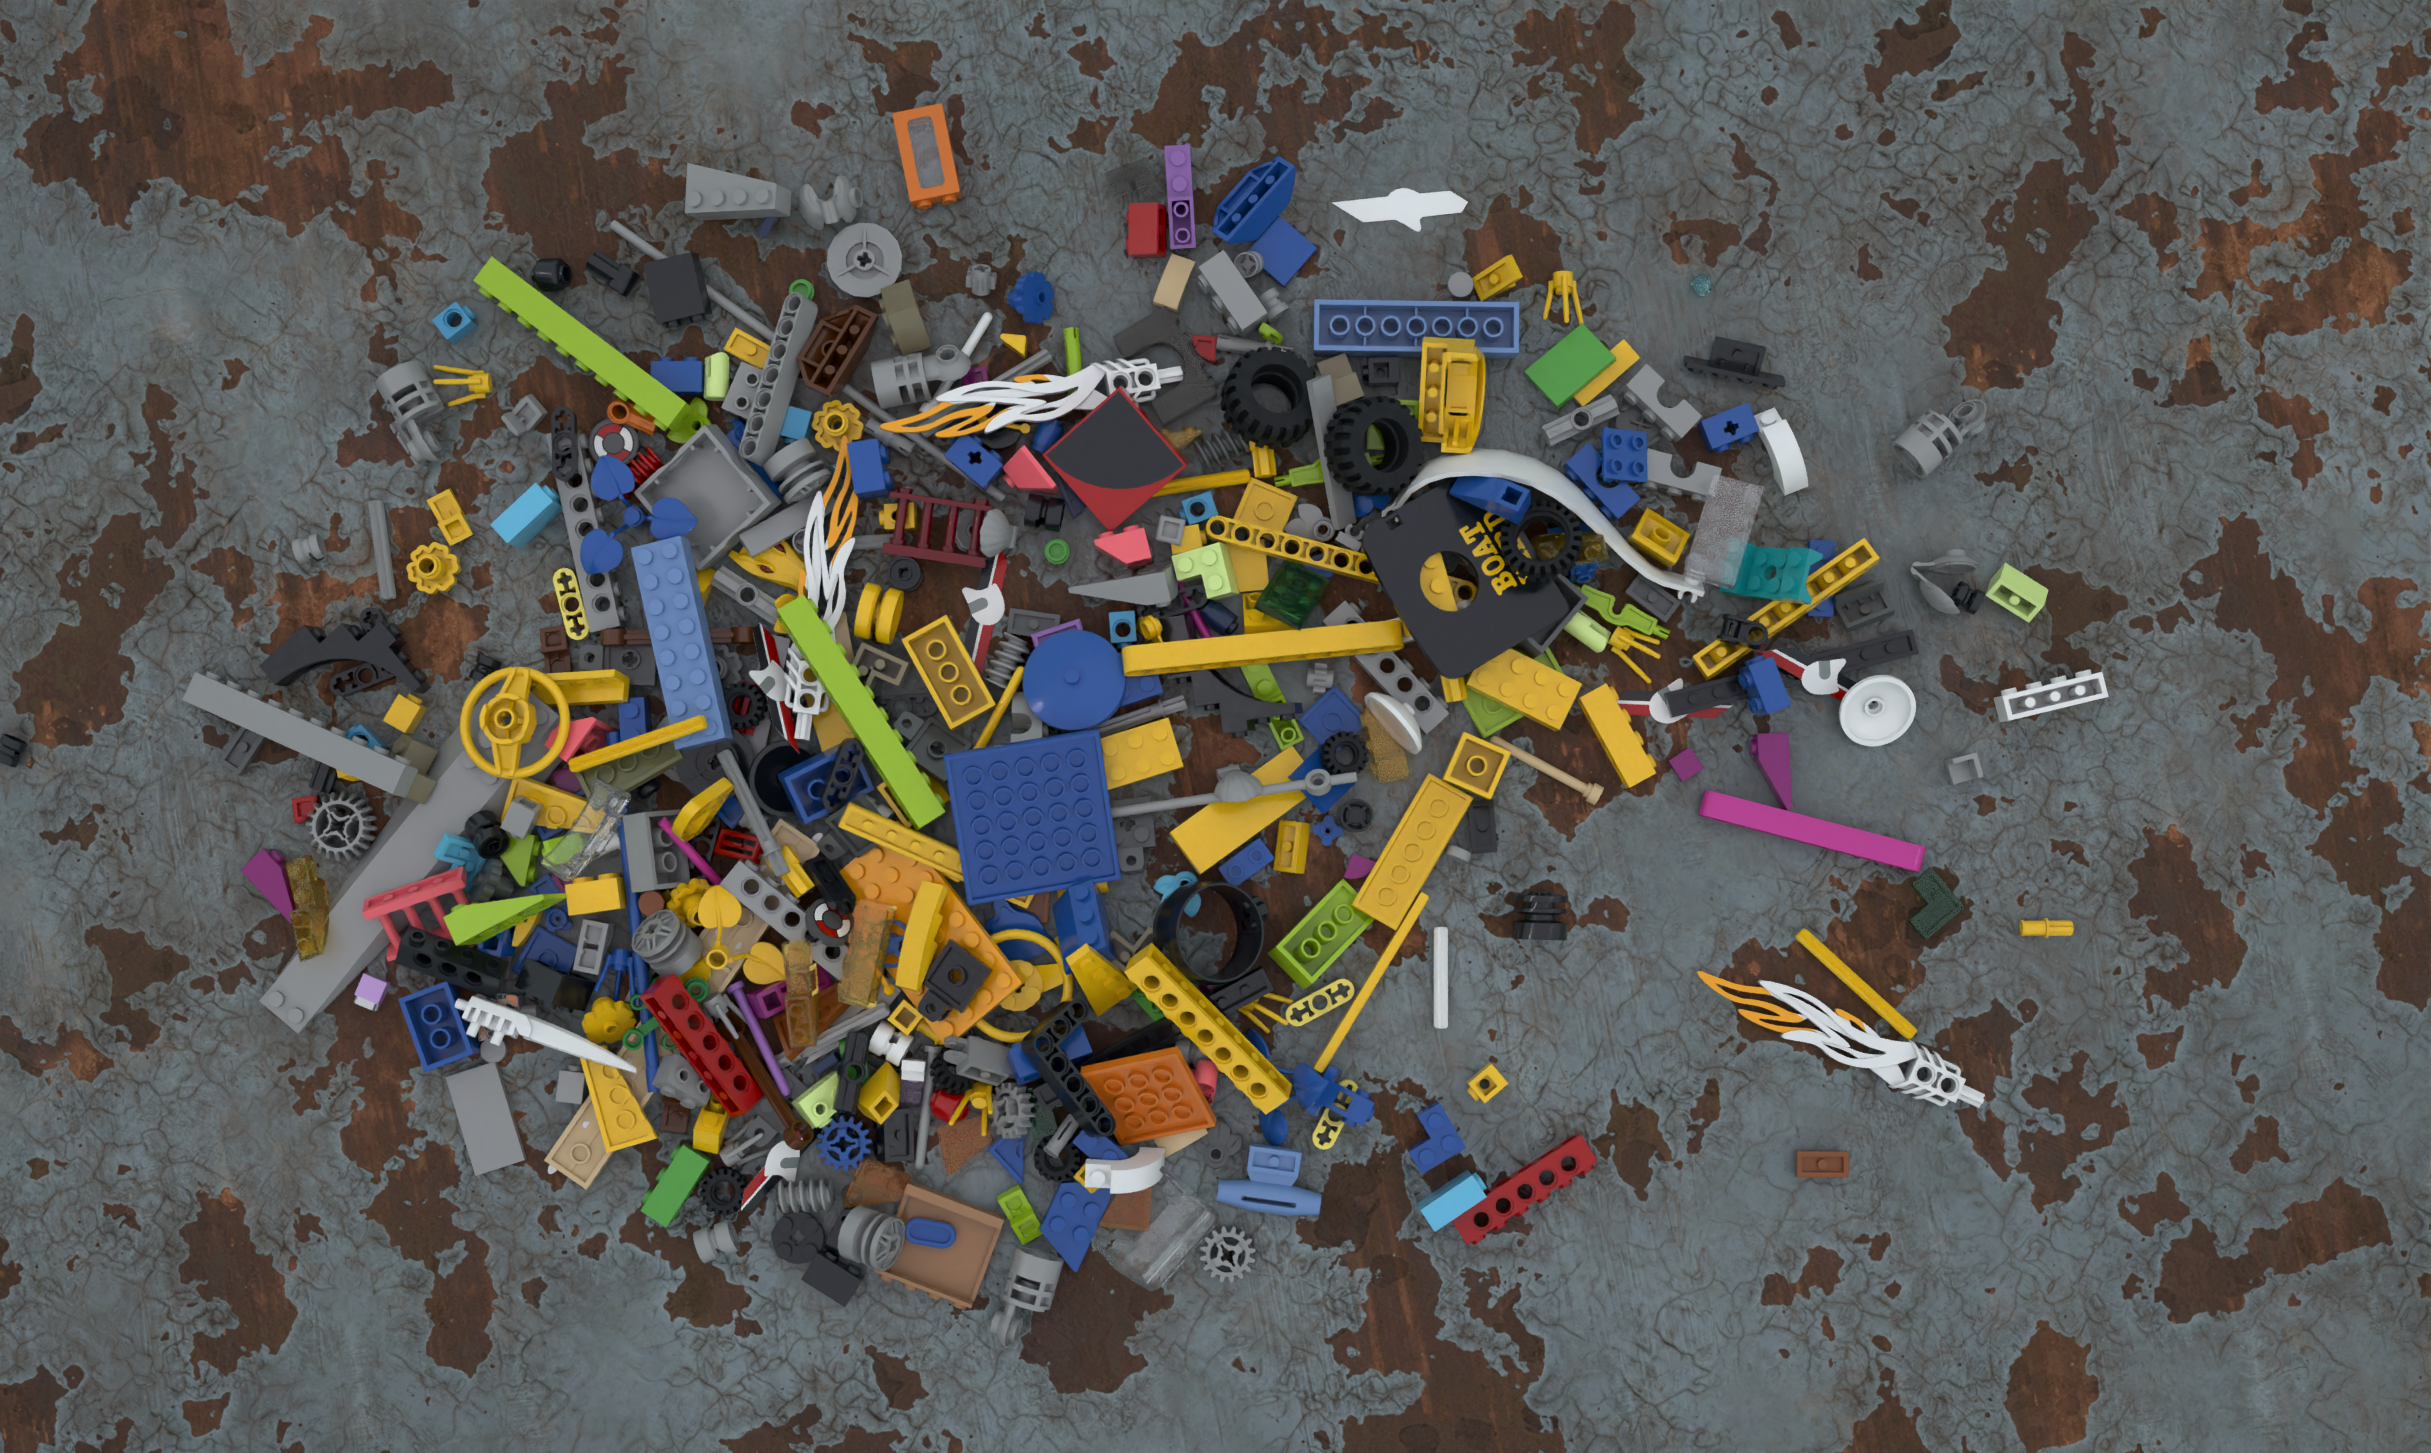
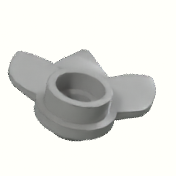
M1309 503L1299 504L1298 512L1300 517L1292 519L1284 528L1287 534L1321 543L1332 539L1336 531L1333 529L1331 519L1324 517L1319 507ZM1320 525L1327 526V530L1324 533L1318 531ZM1313 548L1309 551V553H1313L1318 549Z

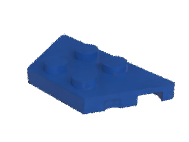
M1060 1181L1039 1230L1071 1269L1077 1272L1112 1194H1110V1188H1099L1091 1194L1078 1181Z

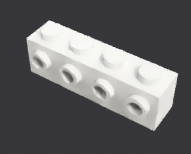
M2089 669L2075 673L2076 678L2069 680L2064 675L2050 679L2051 684L2044 686L2039 681L2025 685L2026 690L2017 692L2016 687L2002 690V696L1994 697L1999 722L2019 719L2109 697L2103 673L2091 674Z

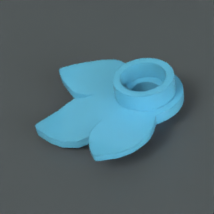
M1181 871L1176 876L1164 875L1157 880L1153 888L1163 894L1162 903L1171 892L1182 886L1181 881L1195 882L1198 881L1197 876L1190 871ZM1199 893L1190 899L1183 910L1191 918L1197 914L1201 905Z

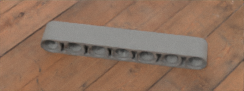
M798 292L790 293L784 301L739 446L741 457L761 467L774 455L800 371L797 357L810 338L818 311L815 302Z

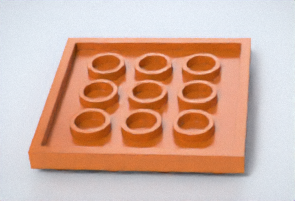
M1178 1046L1081 1067L1080 1074L1116 1120L1114 1135L1120 1146L1216 1126L1217 1119Z

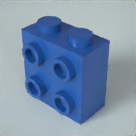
M1763 654L1744 661L1746 667L1739 669L1738 680L1742 689H1746L1749 699H1747V703L1752 713H1756V716L1759 717L1792 705L1773 657L1765 659Z

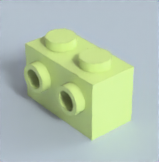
M2004 563L1990 579L1985 596L2029 623L2043 608L2048 589L2009 564Z
M837 1071L829 1072L791 1102L803 1120L813 1128L826 1126L831 1122V1116L837 1112L833 1110L838 1083Z

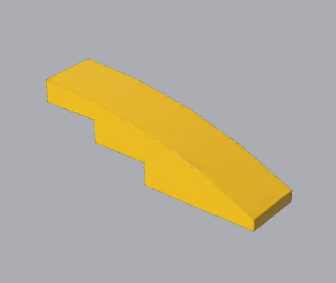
M922 880L903 939L895 982L897 987L919 992L938 947L934 939L943 919L939 911L948 892L944 885Z

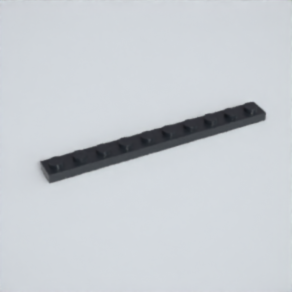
M1913 629L1810 655V657L1818 661L1845 659L1846 663L1840 670L1841 674L1916 655L1919 654ZM1777 666L1785 688L1802 684L1801 679ZM1739 674L1664 693L1670 718L1749 698L1747 690L1742 689L1739 683Z
M1259 966L1204 996L1226 1016L1274 991V988L1263 967ZM1163 1017L1079 1061L1074 1066L1080 1072L1082 1066L1162 1050L1185 1038V1036L1172 1020ZM1045 1080L1032 1086V1091L1044 1112L1062 1103ZM1068 1080V1081H1067V1088H1068V1090L1070 1091V1089H1071V1083H1070V1081Z

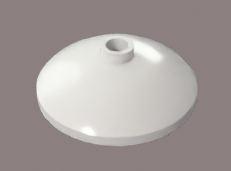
M1875 675L1865 678L1852 686L1843 697L1839 708L1840 725L1845 734L1852 741L1860 745L1881 746L1888 744L1903 735L1910 727L1916 712L1915 697L1907 684L1896 677Z
M1378 692L1368 693L1364 697L1365 704L1383 730L1406 751L1412 754H1417L1421 751L1422 737L1420 727L1413 716L1415 712L1412 707L1406 702L1402 704L1397 699Z

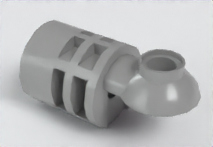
M954 345L941 346L935 355L924 357L922 352L871 362L875 391L881 410L932 400L928 386L930 384L929 381H955L965 376L971 368L969 356L963 351L958 350Z
M419 361L399 364L379 376L375 385L400 429L408 430L412 439L407 441L406 445L413 457L418 462L423 459L441 461L439 451L442 450L441 445L430 429H424L423 424L431 421L444 410L443 403Z
M1980 399L1967 400L1956 406L1950 412L1948 418L1944 414L1939 415L1928 409L1891 443V449L1906 469L1915 476L1924 479L1963 444L1962 437L1965 434L1969 436L1975 435L1983 430L1985 427L1984 419L1987 414V405Z
M1016 1247L1002 1297L1006 1301L1004 1312L997 1311L990 1327V1333L997 1335L998 1341L1004 1348H1008L1011 1342H1015L1020 1335L1023 1325V1318L1020 1317L1022 1308L1037 1312H1044L1051 1308L1064 1262L1061 1257L1030 1247Z

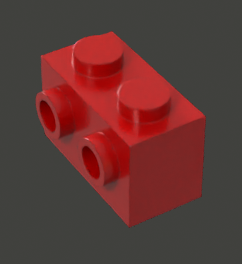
M1158 202L1129 204V211L1126 213V222L1129 226L1126 238L1128 255L1135 258L1166 257L1167 206Z

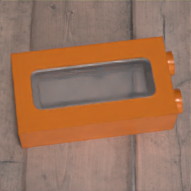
M942 103L892 113L912 207L923 210L931 208L932 204L942 202V204L947 205L957 202V199L962 198Z

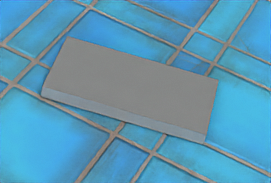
M494 1061L445 1077L475 1176L526 1160V1154L498 1062L495 1063Z

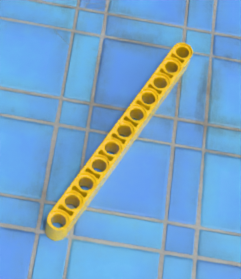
M1223 516L1211 517L1206 524V536L1214 542L1381 585L1373 569L1369 574H1364L1360 571V562L1366 561L1369 563L1366 555L1363 553ZM1212 523L1222 524L1224 532L1220 535L1213 534L1210 530ZM1238 529L1246 530L1249 535L1248 540L1244 542L1237 540L1235 531ZM1264 535L1270 536L1273 539V546L1264 548L1260 544V538ZM1287 542H1293L1297 545L1298 552L1291 555L1285 551L1284 547ZM1313 548L1319 549L1323 555L1322 560H1312L1309 551ZM1336 555H1343L1347 559L1346 567L1340 568L1336 566L1334 557ZM1448 576L1455 603L1464 601L1458 596V589L1460 587H1465L1469 590L1470 597L1468 600L1471 599L1473 601L1477 591L1476 586L1469 581Z
M1398 620L1132 645L1122 648L1121 651L1124 675L1135 677L1390 652L1403 649L1404 643L1401 622Z

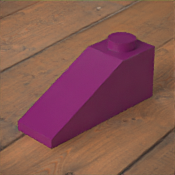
M1788 732L1752 735L1753 740L1749 741L1750 755L1754 756V762L1782 810H1792Z
M262 849L240 871L292 926L302 925L305 919L290 868L284 862L286 860L285 857L277 849Z
M816 964L788 975V978L785 980L763 985L747 993L746 996L755 1017L766 1019L823 991L833 984L827 970Z

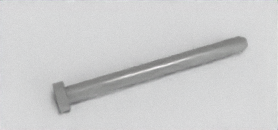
M925 1044L924 1049L925 1052H928L914 1161L916 1169H922L925 1164L931 1116L929 1104L934 1092L932 1080L935 1077L930 1076V1071L932 1070L930 1069V1064L943 1048L940 1045Z

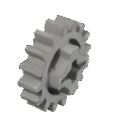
M1017 1082L1001 1083V1086L995 1087L997 1094H992L993 1113L988 1115L989 1118L994 1120L991 1126L997 1127L996 1134L1002 1135L1004 1139L1021 1138V1135L1027 1134L1026 1127H1032V1123L1029 1121L1030 1117H1034V1114L1031 1112L1034 1103L1029 1102L1032 1095L1031 1093L1025 1094L1026 1086H1018Z
M1222 1225L1221 1232L1219 1233L1213 1228V1237L1211 1238L1206 1235L1204 1237L1208 1244L1200 1245V1250L1205 1252V1254L1200 1256V1260L1207 1261L1203 1266L1204 1271L1211 1269L1210 1277L1213 1278L1218 1274L1220 1282H1223L1225 1277H1229L1230 1282L1233 1283L1235 1275L1243 1279L1242 1271H1251L1248 1262H1255V1258L1250 1256L1251 1253L1256 1252L1255 1247H1248L1252 1242L1251 1237L1244 1239L1245 1231L1242 1229L1239 1233H1236L1234 1225H1232L1230 1231H1226L1225 1225ZM1224 1237H1232L1237 1239L1238 1241H1235L1234 1243L1226 1241ZM1216 1243L1218 1247L1217 1252L1210 1258L1211 1248ZM1222 1245L1224 1246V1248H1227L1228 1251L1234 1250L1232 1252V1259L1234 1263H1232V1261L1228 1259V1257L1226 1256L1222 1258ZM1245 1250V1257L1240 1265L1238 1256ZM1224 1265L1230 1267L1231 1270H1221L1218 1267Z

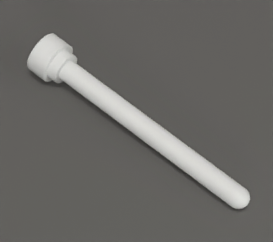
M986 312L983 314L961 351L969 357L992 321L993 316L991 313ZM942 381L932 400L923 402L919 412H926L940 404L936 402V398L948 392L954 381Z

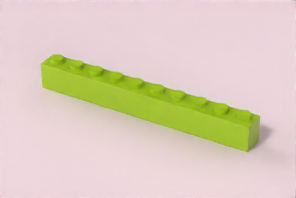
M492 256L473 280L481 286L478 291L491 300L494 296L500 300L497 305L507 313L516 312L519 315L516 320L527 328L533 325L538 329L536 335L547 343L551 340L558 345L555 348L567 358L570 354L577 359L575 364L585 372H588L589 369L596 373L594 378L605 387L610 383L616 388L613 392L625 402L631 399L636 403L633 408L645 417L648 413L655 417L653 423L663 431L669 428L676 433L694 409Z
M803 594L779 608L776 612V617L855 738L863 745L864 752L915 830L919 831L945 813L943 808L946 805L938 793L934 795L929 786L932 784L925 772L920 773L915 766L917 760L910 750L906 751L902 746L901 742H903L900 733L896 728L892 730L887 723L889 717L882 707L878 708L872 700L875 696L868 685L863 686L859 680L861 675L857 667L853 663L849 664L844 657L847 653L839 641L835 643L830 634L833 632L829 624L825 620L821 622L816 614L818 608L811 598L807 600Z

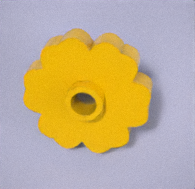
M839 400L824 403L823 411L816 412L812 422V428L817 432L815 435L816 441L826 450L834 447L837 452L840 450L841 440L844 435H846L849 443L860 441L865 428L864 424L859 421L861 419L860 411L851 403L843 405ZM842 423V426L835 430V425Z
M433 542L429 547L420 545L411 553L413 562L409 563L406 569L409 580L417 583L419 591L435 595L439 590L448 592L451 587L457 584L455 575L461 572L460 560L458 556L451 554L450 547Z
M697 878L691 879L688 884L680 883L671 891L672 899L668 901L666 906L687 927L695 928L696 926H702L698 918L699 903L705 892L713 885H709L706 879L699 880Z
M601 997L595 1000L591 1012L586 1013L582 1021V1027L587 1039L595 1044H600L604 1041L612 1044L622 1040L623 1033L629 1028H634L636 1024V1018L631 1005L624 1001L615 1002L609 997Z

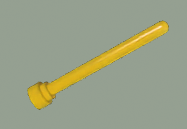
M1019 666L1016 668L973 749L987 746L1023 679L1024 667Z

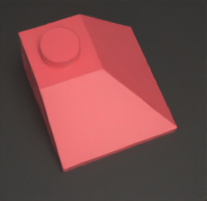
M1025 445L1002 467L1006 473L1003 479L1011 489L1016 486L1021 492L1049 495L1059 493L1055 482Z
M594 717L570 721L568 738L558 756L568 763L572 758L607 747L605 733L619 730ZM559 725L550 732L548 740L544 744L549 749L557 737Z

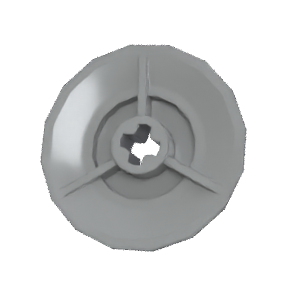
M857 223L845 227L834 237L828 248L827 267L831 279L842 291L854 297L870 298L881 294V288L893 285L896 282L902 269V253L898 241L887 229L875 223ZM868 256L871 264L866 263L865 267H862L859 260Z

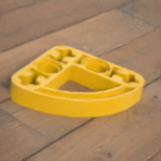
M723 777L691 799L675 819L672 833L682 842L689 841L699 835L710 824L733 790L734 785L727 778Z

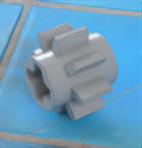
M977 264L972 267V271H967L966 287H972L973 294L985 296L990 294L991 289L995 290L997 273L991 272L990 266Z
M1315 662L1314 668H1308L1306 687H1313V693L1325 694L1326 688H1332L1333 669H1327V663Z

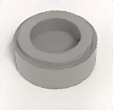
M1465 272L1453 274L1447 284L1448 292L1457 299L1469 296L1473 289V280L1470 275Z
M1449 845L1445 852V856L1464 864H1469L1472 856L1469 851L1453 845Z
M491 1039L484 1040L480 1047V1053L485 1061L489 1063L495 1061L496 1063L502 1061L507 1056L508 1045L504 1039H502L500 1046L491 1044Z

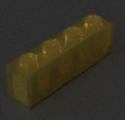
M859 899V903L856 904L853 912V917L855 918L854 926L848 935V943L850 944L848 954L845 955L842 963L844 969L843 978L837 986V994L839 995L837 1002L865 1009L876 1007L897 905L872 899Z

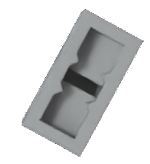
M591 918L583 919L573 970L600 975L605 964L606 954L610 953L615 923Z

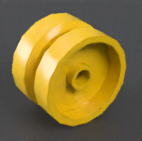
M867 582L856 613L854 636L869 640L875 632L877 642L891 645L901 618L904 591L889 588L883 597L882 586Z

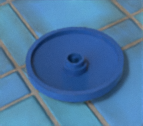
M1083 630L1063 631L1045 639L1031 653L1023 673V691L1033 713L1049 727L1064 732L1091 730L1105 723L1119 708L1126 690L1127 681L1124 675L1123 662L1116 649L1101 636Z

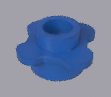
M1330 815L1325 816L1324 820L1319 825H1314L1312 829L1313 833L1321 838L1324 846H1330L1332 840L1343 834L1342 827L1337 826L1334 818ZM1326 828L1330 829L1329 833L1325 832Z
M566 905L557 909L549 907L545 910L546 929L549 932H555L558 929L567 931L572 927Z

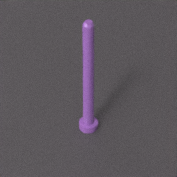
M743 981L728 986L726 990L729 995H734L781 1095L784 1097L789 1096L791 1089L742 990L745 988Z

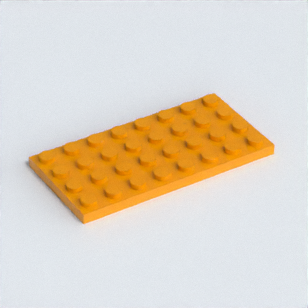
M881 845L874 847L859 858L855 857L839 871L856 896L855 903L858 910L851 914L855 921V929L866 943L872 928L883 920L896 919L906 925L908 924L922 880L944 885L948 889L939 911L943 919L934 939L938 947L929 968L949 939H953L988 965L993 971L964 1013H960L953 1008L946 1019L931 1022L923 1016L943 1044L947 1036H963L1025 983L1024 979L940 871ZM890 923L892 933L899 936L905 934V930L902 927ZM885 925L876 931L874 939H881L885 935ZM873 943L874 951L880 959L883 951L879 944ZM889 954L884 962L896 964L899 962V957L896 954ZM898 967L886 968L896 981ZM953 970L951 973L954 976L953 982L961 981L962 972L960 970ZM922 984L919 992L901 988L916 1009H918L919 1002L927 990H930L924 984Z

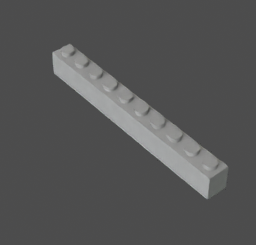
M207 671L206 675L194 673L182 699L183 701L384 791L406 798L419 770L410 766L411 760L399 755L392 758L388 756L389 750L376 745L373 749L367 747L368 741L356 736L349 739L346 737V731L333 726L329 730L325 728V722L311 717L310 721L304 719L305 713L290 708L289 711L283 709L284 704L270 698L266 702L262 700L264 695L250 689H248L247 693L241 691L242 685L230 680L225 684L221 682L222 677L209 671Z

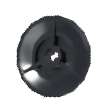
M731 728L732 740L682 751L686 760L677 765V772L682 784L693 795L697 796L721 778H727L721 765L717 766L716 769H712V764L708 763L709 759H713L715 755L726 749L732 752L748 784L749 769L754 760V755L749 742L737 730ZM734 790L731 791L727 798L736 795Z

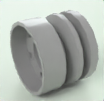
M807 438L797 440L774 454L763 466V469L773 483L785 480L779 486L778 491L781 494H785L784 499L788 505L795 504L812 496L832 477L828 469H823L825 464L822 460L810 463L816 457L817 452Z
M668 909L659 910L647 917L639 925L632 937L631 946L634 952L641 956L645 962H648L650 967L660 977L672 973L676 977L684 974L695 964L702 951V941L690 927H687L673 911Z
M857 1206L850 1211L841 1226L838 1236L839 1254L853 1262L864 1263L867 1267L886 1271L892 1267L902 1250L905 1240L904 1222L900 1218L891 1217L889 1214H880L877 1210L865 1206Z

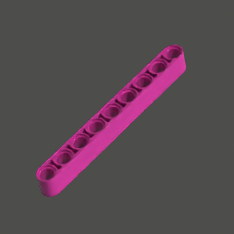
M1704 790L1698 814L1713 820L1920 873L1926 847L1708 790Z

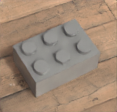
M1224 250L1198 267V286L1205 295L1208 293L1211 295L1214 309L1219 315H1225L1228 322L1226 325L1234 336L1238 334L1240 338H1245L1260 328L1262 322L1267 323L1268 312Z
M682 809L642 812L623 816L632 893L676 888L680 883H689L688 857L658 825L659 820L663 817H666L673 825Z

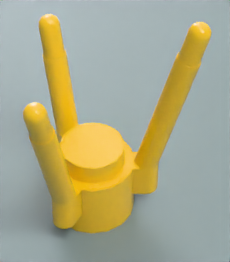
M1554 272L1553 280L1548 281V294L1542 317L1543 320L1548 318L1553 293L1556 290L1557 295L1563 296L1564 322H1569L1568 295L1572 293L1579 325L1584 324L1576 281L1573 280V272Z
M433 366L434 370L470 375L468 379H435L433 381L434 384L444 385L468 384L469 391L475 392L474 394L448 402L449 407L475 399L486 398V393L492 392L490 373H485L484 370L475 371L449 366Z
M1617 626L1608 641V644L1613 646L1610 651L1620 656L1645 682L1650 684L1651 679L1622 649L1627 651L1631 645L1659 659L1660 654L1634 641V638L1659 645L1660 641L1632 631L1627 627L1623 629Z
M1268 993L1262 996L1276 1001L1293 1004L1292 999L1276 995L1273 993ZM1259 999L1238 1009V1011L1245 1014L1267 1034L1270 1033V1030L1250 1012L1254 1008L1285 1026L1288 1025L1287 1020L1258 1004Z
M979 1081L973 1084L972 1089L965 1092L964 1098L949 1121V1125L952 1126L968 1100H970L975 1108L982 1109L981 1135L986 1136L987 1111L989 1115L993 1113L992 1085Z

